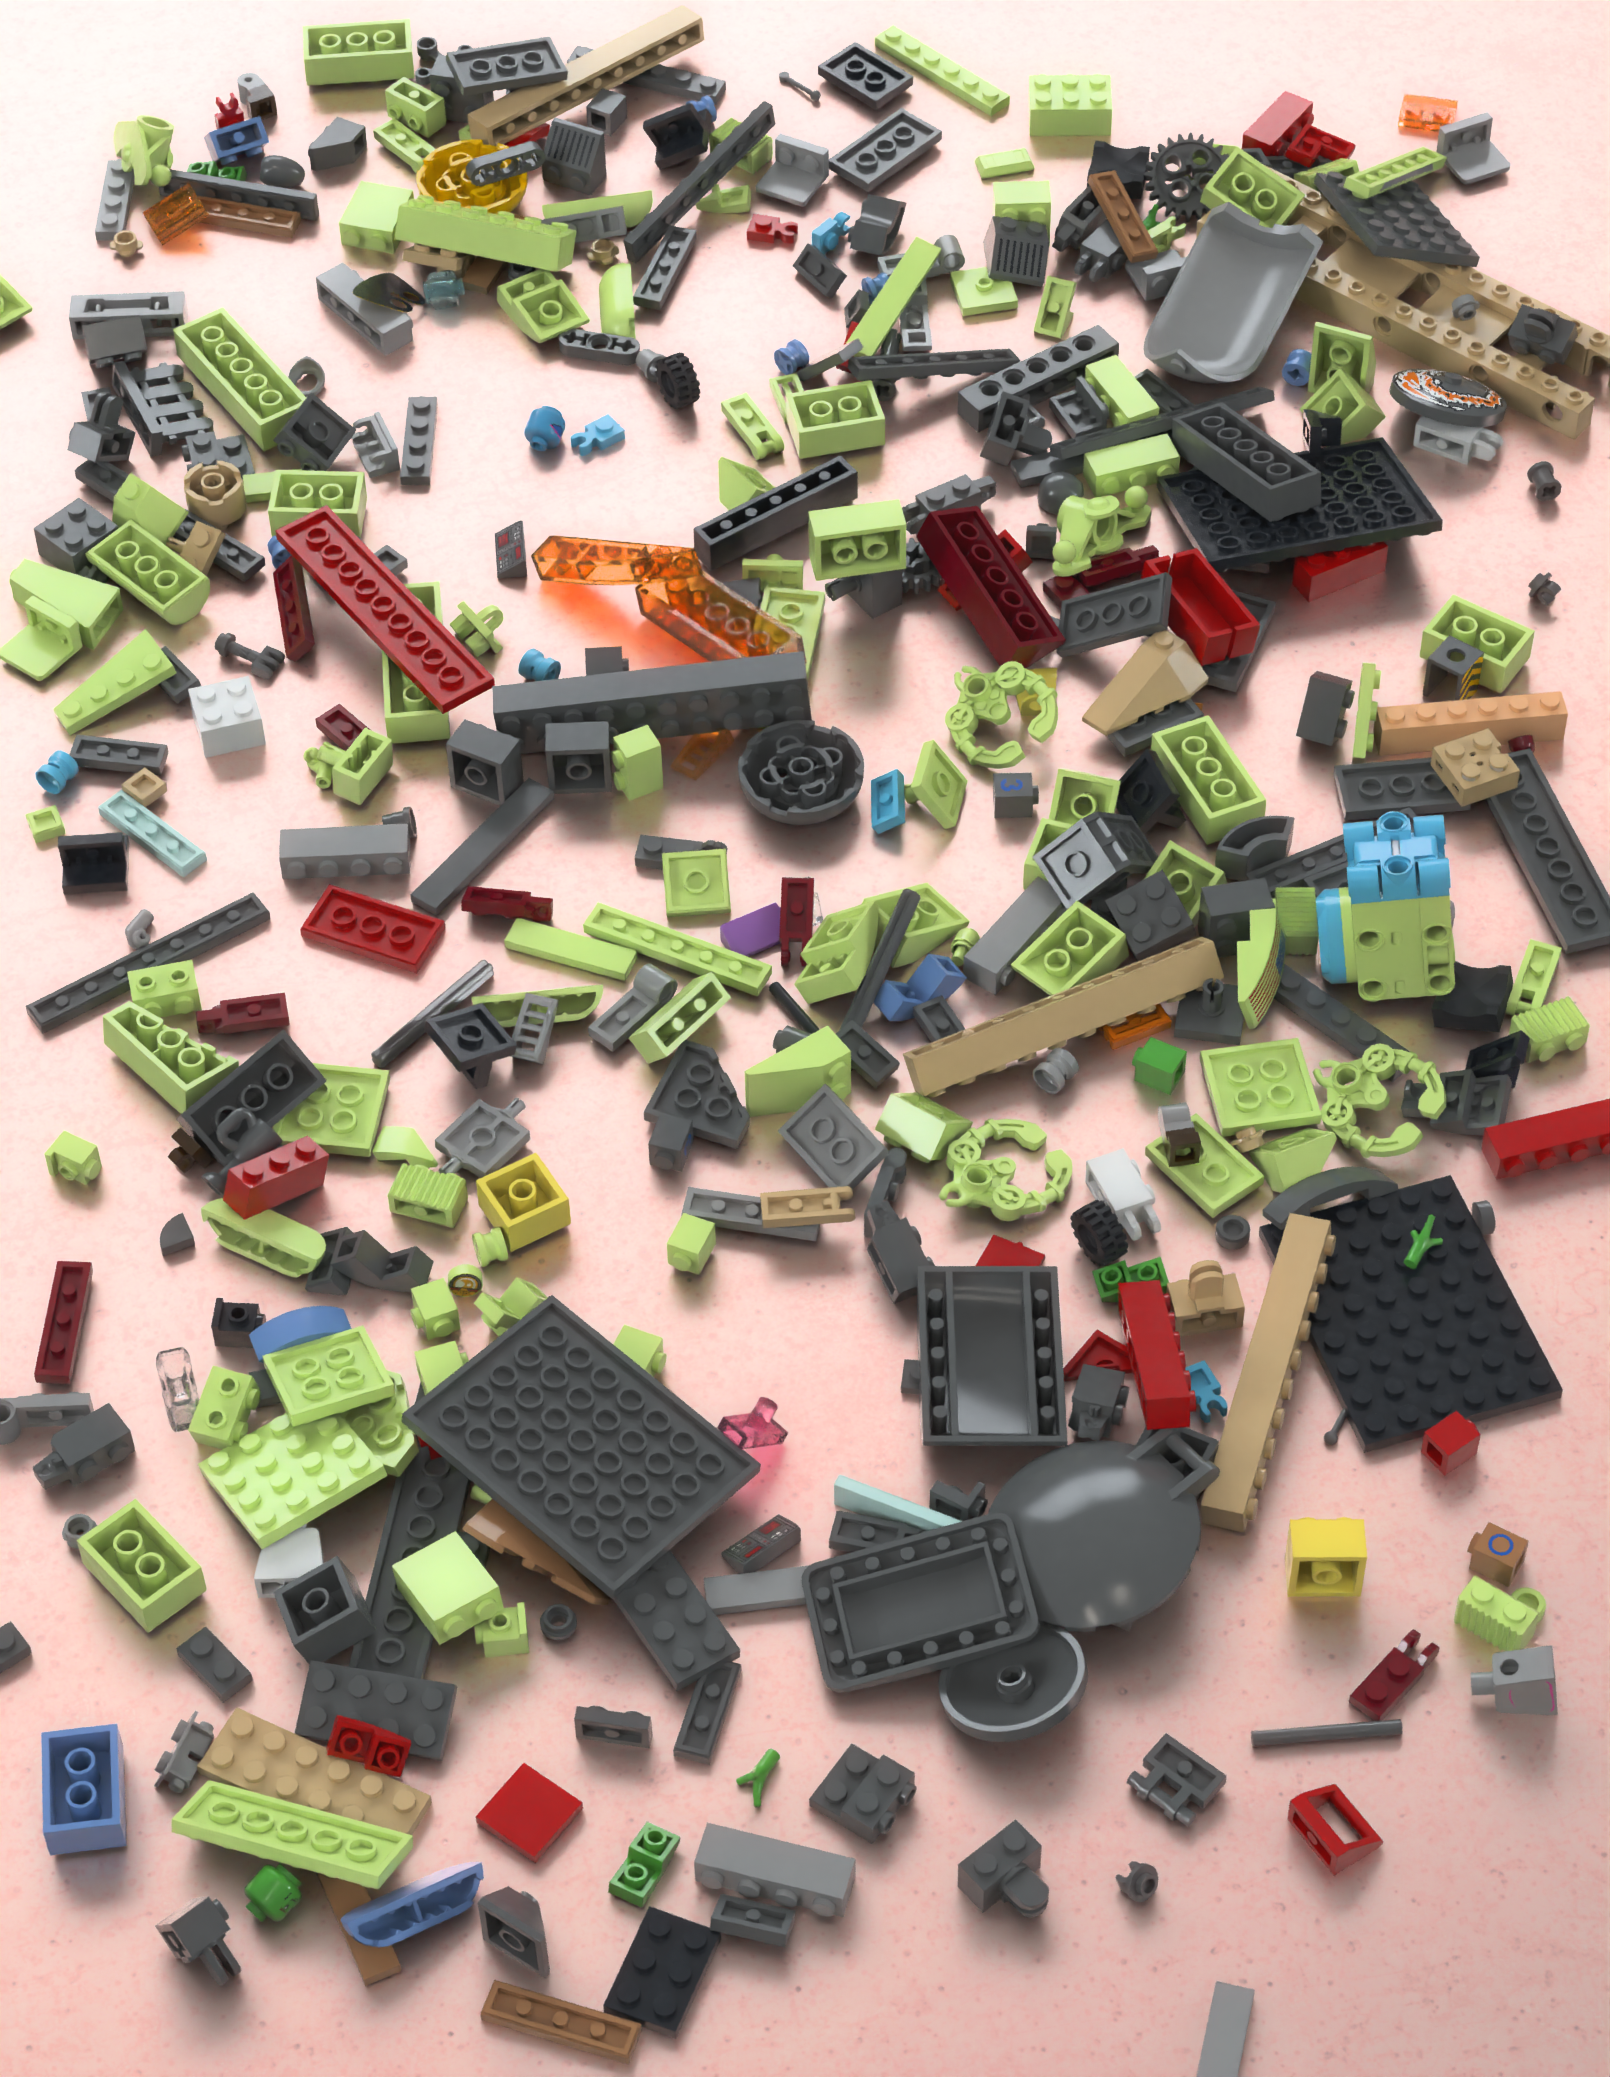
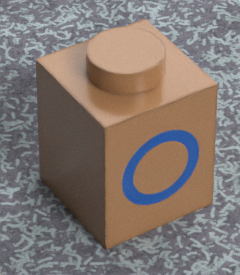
M1488 1522L1482 1534L1476 1532L1469 1544L1467 1552L1472 1554L1469 1568L1509 1587L1525 1560L1529 1541Z

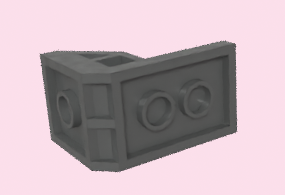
M1096 811L1080 819L1032 857L1065 908L1069 909L1076 901L1084 904L1109 891L1132 873L1147 874L1157 860L1158 855L1132 816Z

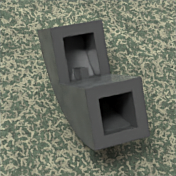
M361 1230L339 1237L330 1265L345 1276L367 1286L388 1291L411 1292V1288L427 1283L434 1261L417 1246L390 1253L366 1230Z

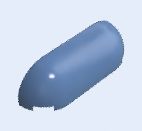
M482 1862L462 1863L429 1874L349 1911L341 1918V1923L346 1932L361 1944L371 1947L393 1945L461 1914L470 1908L474 1903L472 1900L478 1891L480 1880L484 1878Z

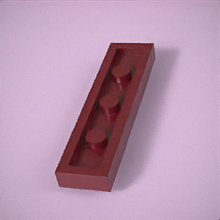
M291 555L273 572L286 658L297 662L312 649L315 641L302 565Z
M57 1261L34 1371L36 1383L71 1384L93 1275L92 1262Z

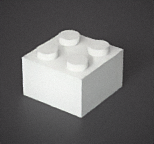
M249 676L188 689L192 714L205 758L266 744L262 717Z

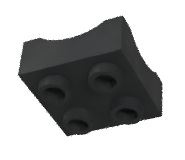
M1095 140L1092 161L1087 174V187H1090L1088 183L1089 175L1115 170L1130 199H1141L1145 185L1144 174L1148 171L1145 168L1150 157V147L1118 148L1104 141Z
M1455 961L1454 989L1447 995L1437 996L1431 1008L1434 1027L1500 1032L1507 1002L1513 987L1511 966L1498 965L1491 968H1476Z

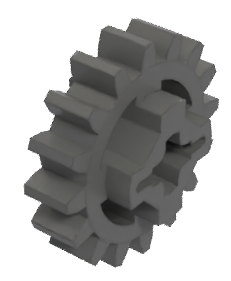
M910 538L909 543H906V569H902L903 593L913 589L914 593L918 594L920 588H924L929 592L930 585L939 586L940 579L943 578L921 544Z

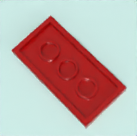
M329 884L300 928L302 937L417 974L446 927L444 920Z

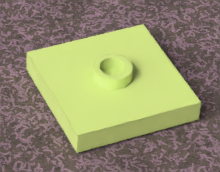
M987 267L950 272V281L962 316L1018 308V298L1012 282L989 278Z
M726 849L662 853L667 917L731 913Z

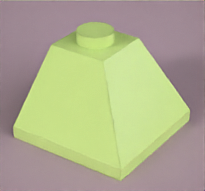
M1339 368L1300 408L1302 413L1303 409H1310L1340 417L1342 419L1341 444L1367 437L1386 417L1373 397L1342 368Z
M722 456L718 460L719 502L728 511L775 488L771 482L754 468Z
M130 473L114 496L112 522L120 528L131 519L166 545V542H169L168 538L174 536L189 512Z
M1067 768L1058 769L1049 819L1074 825L1080 819L1096 811L1115 814L1121 781Z
M1306 1128L1265 1143L1258 1148L1250 1150L1249 1154L1259 1171L1264 1175L1272 1191L1282 1193L1299 1181L1320 1173L1337 1138L1334 1132Z

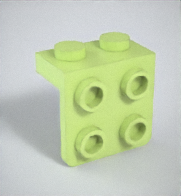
M31 596L24 602L29 624L0 648V659L32 678L42 681L79 651L83 645L79 623L72 615H66L54 608L49 602H43L35 596Z

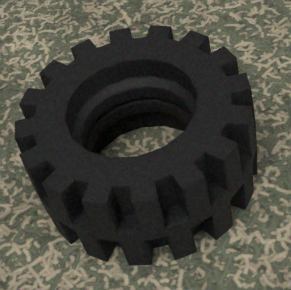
M679 352L657 361L655 365L657 370L655 375L658 378L657 384L661 388V394H664V400L669 402L671 408L678 409L700 399L699 394H701V390L699 388L700 382L696 377L698 376L697 372L694 371V365L692 362H689V358L684 353Z
M1095 1200L1072 1213L1070 1219L1072 1221L1071 1227L1074 1229L1073 1234L1078 1239L1080 1248L1084 1249V1254L1090 1257L1092 1263L1103 1267L1128 1252V1243L1125 1241L1127 1236L1122 1231L1124 1228L1117 1221L1118 1217L1116 1214H1113L1111 1208L1108 1205L1105 1206L1103 1201Z

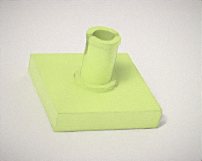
M935 740L923 743L913 781L911 784L904 785V794L907 803L913 804L921 801L943 828L948 829L956 826L968 780Z

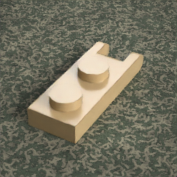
M849 1186L760 1193L763 1228L854 1221L856 1218L855 1210L851 1208L841 1209L840 1206L841 1200H849L853 1197V1190Z

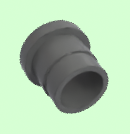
M411 806L404 807L403 811L382 816L383 825L408 824L409 838L417 837L416 820Z

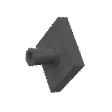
M1210 978L1203 983V991H1196L1194 989L1185 993L1186 997L1179 1000L1174 1037L1240 1045L1244 1016L1238 1003V985L1223 984L1222 981L1216 979L1215 986L1212 987L1213 978Z

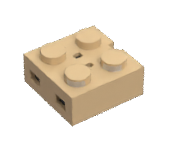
M1489 728L1433 747L1430 765L1461 807L1515 789L1518 786L1520 770L1507 753L1501 754V744Z

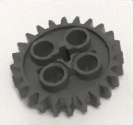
M1190 132L1188 139L1184 140L1181 133H1178L1176 142L1168 137L1167 147L1159 143L1157 147L1158 153L1151 152L1150 159L1152 161L1146 163L1145 169L1148 172L1144 174V180L1149 181L1145 185V191H1152L1149 196L1150 201L1158 199L1156 203L1159 205L1158 209L1166 208V217L1174 212L1176 213V221L1180 219L1181 215H1185L1186 221L1190 222L1191 215H1195L1197 220L1202 218V213L1206 214L1211 210L1200 202L1203 193L1200 185L1208 183L1230 156V154L1221 155L1223 145L1216 148L1213 147V138L1206 143L1203 142L1204 134H1201L1198 140H1194L1193 133ZM1202 158L1206 161V164L1197 165L1193 160ZM1175 164L1179 167V170L1170 171L1166 166ZM1183 190L1186 195L1177 197L1173 194V191Z

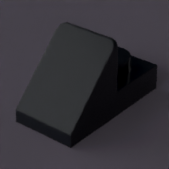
M1303 409L1302 439L1309 455H1321V446L1341 444L1342 419L1340 417Z
M1520 1030L1472 1049L1469 1052L1465 1070L1472 1069L1476 1078L1508 1074L1512 1081L1511 1088H1514L1520 1064H1523L1526 1058L1530 1038Z

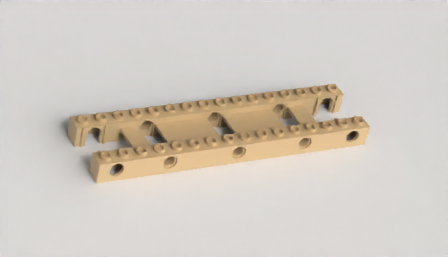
M1266 166L1305 194L1304 199L1286 226L1304 224L1323 240L1322 244L1326 246L1329 244L1337 248L1324 262L1317 258L1314 259L1295 296L1296 299L1369 336H1373V338L1436 370L1456 373L1490 387L1505 399L1507 406L1574 440L1591 424L1595 398L1590 396L1589 392H1582L1558 380L1557 376L1554 375L1552 377L1542 372L1541 370L1548 363L1542 361L1537 355L1518 353L1515 357H1512L1492 346L1502 336H1508V332L1522 304L1536 309H1543L1576 323L1578 336L1564 365L1578 371L1582 376H1589L1591 374L1593 361L1610 367V335L1472 267L1374 256L1322 193ZM1211 210L1197 221L1196 239ZM1408 287L1431 295L1418 309L1397 299ZM1465 294L1473 295L1475 301L1480 303V307L1476 309V315L1469 320H1461L1460 317L1455 318L1452 312V302L1457 297ZM1609 375L1608 387H1610V375ZM1557 405L1562 412V419L1552 417L1547 412L1546 407L1553 410Z

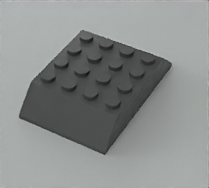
M917 1266L920 1434L923 1446H1067L1057 1266Z

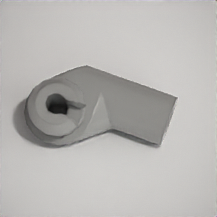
M142 909L125 928L128 944L135 950L148 945L150 941V935L145 930L153 922L154 916L146 909Z

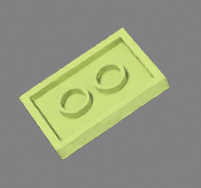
M1195 1113L1191 1116V1121H1193L1195 1131H1198L1201 1140L1199 1163L1169 1167L1162 1136L1145 1146V1156L1207 1214L1214 1218L1263 1185L1264 1175ZM1190 1148L1176 1150V1155L1184 1156L1191 1150Z

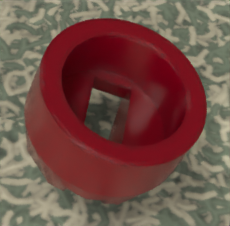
M1523 735L1508 741L1511 752L1529 748L1533 753L1535 751L1532 735Z

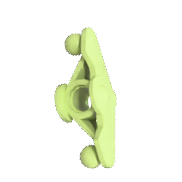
M139 115L134 121H118L115 126L113 143L116 156L122 157V169L124 172L130 173L134 168L136 186H146L149 180H151L154 185L164 187L171 180L170 169L174 157L170 144L174 125L167 120L150 115Z
M1141 486L1130 487L1125 493V501L1128 507L1123 509L1119 508V500L1112 495L1095 497L1090 500L1073 495L1067 497L1062 503L1057 516V527L1061 535L1060 541L1053 547L1052 555L1055 559L1052 566L1053 573L1057 576L1066 577L1091 568L1090 558L1093 555L1117 551L1123 545L1122 533L1146 526L1151 517V508L1146 505L1148 501L1146 490Z

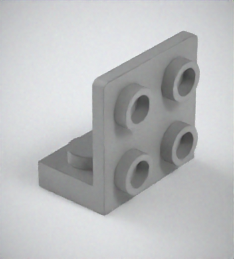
M779 133L775 138V162L757 183L756 192L795 205L805 206L829 176V149Z

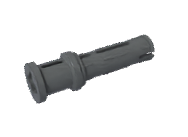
M890 330L882 343L880 355L898 354L901 334H897V330ZM886 378L874 379L872 383L879 401H888L895 396L896 386L894 383L896 381Z

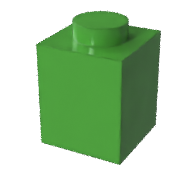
M1150 1037L1144 1048L1139 1047L1134 1054L1132 1065L1135 1066L1134 1081L1171 1095L1185 1073L1187 1051Z

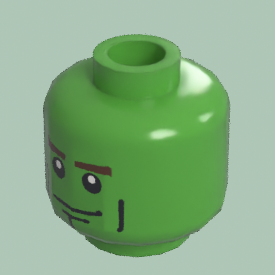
M280 1863L276 1867L270 1864L265 1865L244 1888L245 1895L250 1900L245 1907L261 1922L267 1917L275 1922H280L301 1900L302 1894L299 1887L302 1883Z

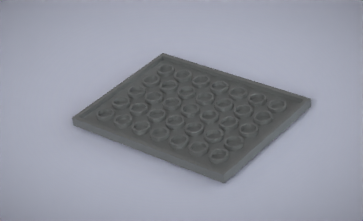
M553 1295L549 1296L402 1414L401 1421L612 1599L760 1472L761 1467L757 1460Z

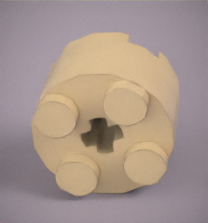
M217 461V465L203 467V463H199L189 469L184 476V495L187 510L219 530H226L229 524L238 520L247 510L243 480L239 469L233 464Z

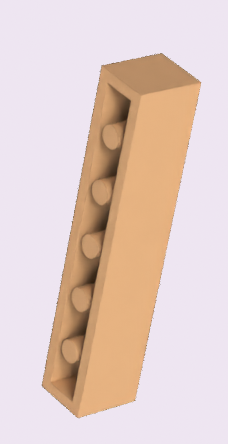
M1562 691L1377 707L1373 734L1379 756L1433 751L1435 746L1487 728L1490 729L1501 745H1508L1509 740L1523 735H1532L1534 742L1564 740L1568 711Z

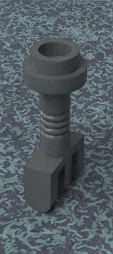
M229 632L226 634L221 633L217 637L214 646L221 656L227 657L232 653L252 662L251 673L264 679H270L273 671H276L279 664L285 659L283 652L266 645L261 653L237 643L236 636Z

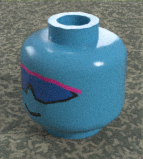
M542 406L530 413L524 428V436L530 442L532 448L538 451H545L546 449H554L560 444L566 428V422L562 417V413L551 406Z

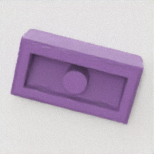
M775 902L720 926V941L724 947L750 957L782 943L779 940V905Z

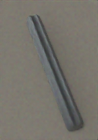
M910 889L902 891L840 1029L851 1020L862 1028L918 906L920 895Z
M484 959L479 961L371 1052L373 1063L380 1068L388 1065L426 1032L424 1030L426 1019L449 1013L494 975L493 965Z

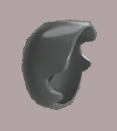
M1057 471L1051 473L1040 484L1037 496L1038 504L1046 512L1058 515L1059 509L1067 497L1073 495L1083 498V483L1073 474Z

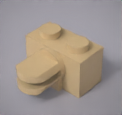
M1203 1260L1191 1266L1189 1280L1181 1279L1176 1282L1167 1283L1166 1293H1169L1170 1312H1174L1175 1331H1179L1180 1336L1243 1327L1245 1305L1236 1274L1223 1275L1222 1268L1217 1261Z

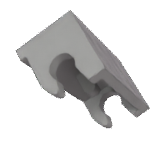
M380 411L353 422L352 425L355 429L363 426L367 427L364 431L355 433L351 441L369 478L400 470L398 447Z

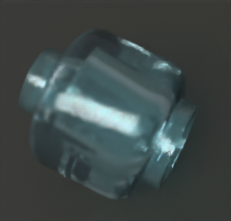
M453 270L430 273L427 281L423 282L426 304H431L435 310L456 307L460 304V296L466 295L463 278L457 279Z

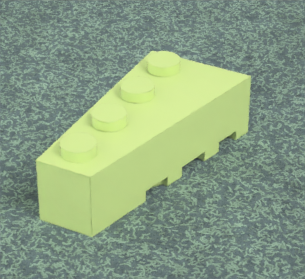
M130 1001L103 1015L104 1044L180 1114L185 1112L239 1067V1060L231 1056L225 1058L217 1054L215 1047L206 1042L202 1045L189 1038V1033L180 1028L172 1029L164 1025L163 1019Z

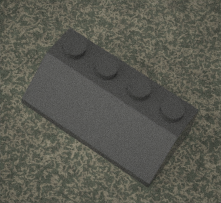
M283 1029L183 1112L176 1120L212 1158L225 1167L233 1159V1151L218 1141L216 1131L222 1121L233 1110L240 1107L249 1109L256 1119L260 1118L270 1127H273L327 1080ZM243 1119L230 1132L228 1137L239 1141L241 1136L248 1130L246 1120Z

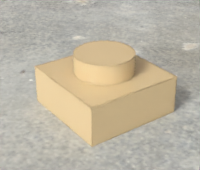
M143 768L121 784L122 790L144 807H147L167 792L166 782L147 768Z

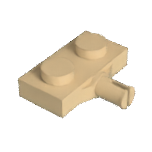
M196 521L185 542L171 536L168 538L171 543L166 542V546L180 553V557L204 575H207L226 534L221 530Z

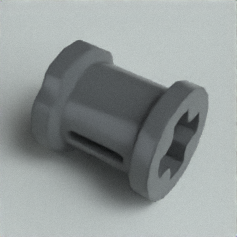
M1546 461L1532 465L1527 472L1529 481L1534 483L1536 487L1535 495L1541 501L1553 500L1561 493L1562 488L1560 482L1553 476V466Z

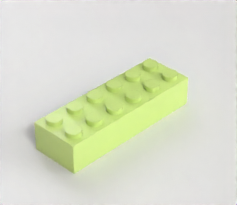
M418 195L415 199H409L408 202L399 205L395 232V239L554 272L572 264L576 230L568 229V224L552 222L551 225L542 224L541 219L536 217H525L523 220L514 218L515 214L511 212L498 211V214L488 213V209L481 206H471V209L461 207V203L445 200L444 204L434 202V197Z
M223 307L173 329L177 356L263 451L277 446L278 444L273 441L305 400V395Z
M440 581L404 584L443 624ZM382 651L384 712L387 738L392 739V744L450 739L449 711L442 714Z

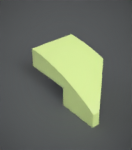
M716 184L712 188V193L702 198L696 204L697 210L713 213L749 212L751 190L749 185L720 190L719 185Z
M383 1126L372 1151L378 1161L407 1160L410 1165H423L427 1168L437 1167L438 1162L415 1129L410 1127Z

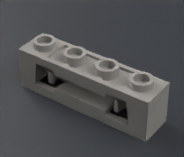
M185 291L71 295L68 318L72 339H84L82 333L83 325L140 315L145 337L174 336L173 329L188 323ZM157 319L156 325L161 326L162 320H171L172 327L153 328L151 321Z

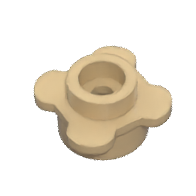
M129 230L118 232L114 236V241H111L109 244L110 249L118 251L121 257H129L136 250L143 248V242L137 240L136 234Z
M597 239L592 243V251L587 253V259L590 261L596 260L599 264L609 265L613 262V257L619 254V247L615 246L609 239Z
M1254 1126L1235 1133L1237 1139H1234L1230 1144L1232 1146L1236 1145L1239 1153L1250 1151L1264 1145L1261 1135L1265 1131L1264 1129L1256 1131Z

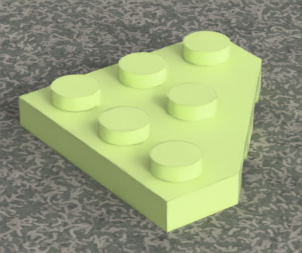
M1362 662L1352 757L1365 758L1366 752H1372L1374 734L1368 733L1369 721H1376L1378 702L1372 701L1373 689L1379 690L1381 671L1375 670V663Z
M387 1370L394 1384L395 1396L385 1398L376 1403H369L349 1409L339 1414L383 1464L386 1473L399 1477L417 1455L419 1447L416 1434L401 1422L402 1414L410 1408L405 1383L399 1373Z

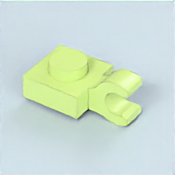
M1171 216L1148 230L1158 253L1169 250L1171 248V241L1185 235L1186 224L1183 223L1180 226H1175L1176 217Z

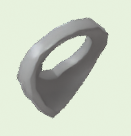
M305 356L293 365L288 378L296 386L297 380L302 375H315L317 379L316 387L310 391L301 392L305 397L311 392L316 396L325 385V371L316 360Z

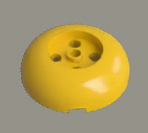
M469 139L446 144L426 156L420 171L417 170L416 182L419 195L434 197V202L444 204L445 200L460 202L463 208L471 209V206H481L487 208L488 213L498 214V211L512 212L519 205L527 189L528 173L519 174L484 186H475L466 174L467 164L474 158L509 147L501 143L493 146L483 144V140ZM504 160L499 168H506L512 160Z

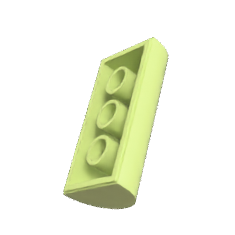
M131 519L85 553L91 564L96 565L100 571L170 624L179 625L188 622L201 611L208 599L210 592L209 578Z

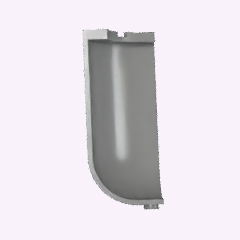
M1230 202L1212 208L1147 332L1143 346L1145 357L1173 375L1200 383H1229L1247 377L1263 360L1323 240L1304 224L1291 226L1274 224L1273 228L1259 225L1260 219L1246 214Z

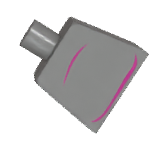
M1552 1646L1496 1652L1492 1655L1493 1672L1471 1673L1472 1695L1494 1694L1496 1711L1500 1713L1558 1715Z

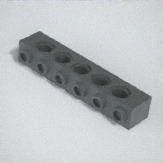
M1099 324L1084 330L1071 338L1061 341L1046 350L1036 353L958 391V414L977 432H981L989 428L995 407L1003 391L1031 401L1030 404L1034 406L1076 386V377L1083 376L1085 379L1086 365L1117 355L1119 358V342Z

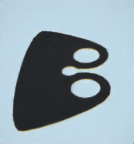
M382 273L372 276L359 283L352 292L353 295L402 312H411L413 310L412 306L406 301L418 305L426 303V300L420 293L393 273ZM390 293L397 294L400 298L394 297ZM403 293L413 294L419 298V301L410 300ZM390 300L402 302L407 308H399L393 305Z

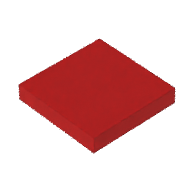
M523 1763L475 1816L476 1823L536 1863L583 1810V1802L526 1763Z

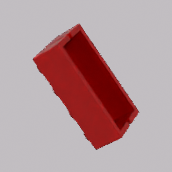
M1197 548L1174 553L1172 562L1169 555L1145 561L1141 579L1165 572L1172 577L1168 626L1177 637L1186 641L1201 666L1223 661L1226 655L1229 658L1253 653L1261 624Z

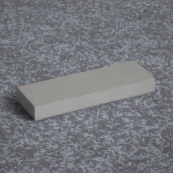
M808 1566L704 1578L706 1602L716 1615L804 1605L806 1600L802 1587V1574Z
M1216 1981L1196 2077H1238L1254 1998V1989Z

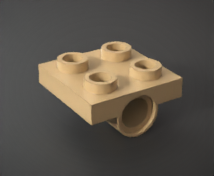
M414 243L412 247L404 249L403 261L437 267L438 278L450 280L451 277H448L449 272L446 270H453L458 282H461L469 269V265H472L475 260V255ZM441 271H446V272H447V276H445V275L442 276L441 273H445V272H441Z

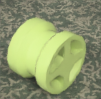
M500 1227L492 1228L490 1233L487 1234L479 1232L472 1234L474 1249L481 1267L488 1266L490 1261L496 1259L501 1262L508 1260V1252Z

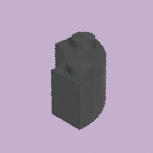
M868 194L861 207V216L855 220V225L851 226L849 230L848 242H850V249L881 256L885 255L897 237L907 202Z
M1263 816L1237 825L1219 843L1216 851L1215 867L1224 871L1226 878L1245 881L1246 873L1288 857L1292 845L1295 817Z

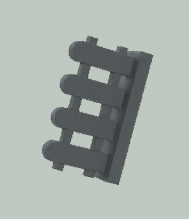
M124 361L113 362L112 386L117 396L123 400V407L151 457L162 455L163 442H169L170 445L177 444V440L185 439V436L213 431L212 419L208 417L197 418L203 414V403L197 399L187 400L193 397V385L189 382H178L184 376L182 366L177 364L167 365L164 362L159 363V367L142 370L134 367L129 371Z

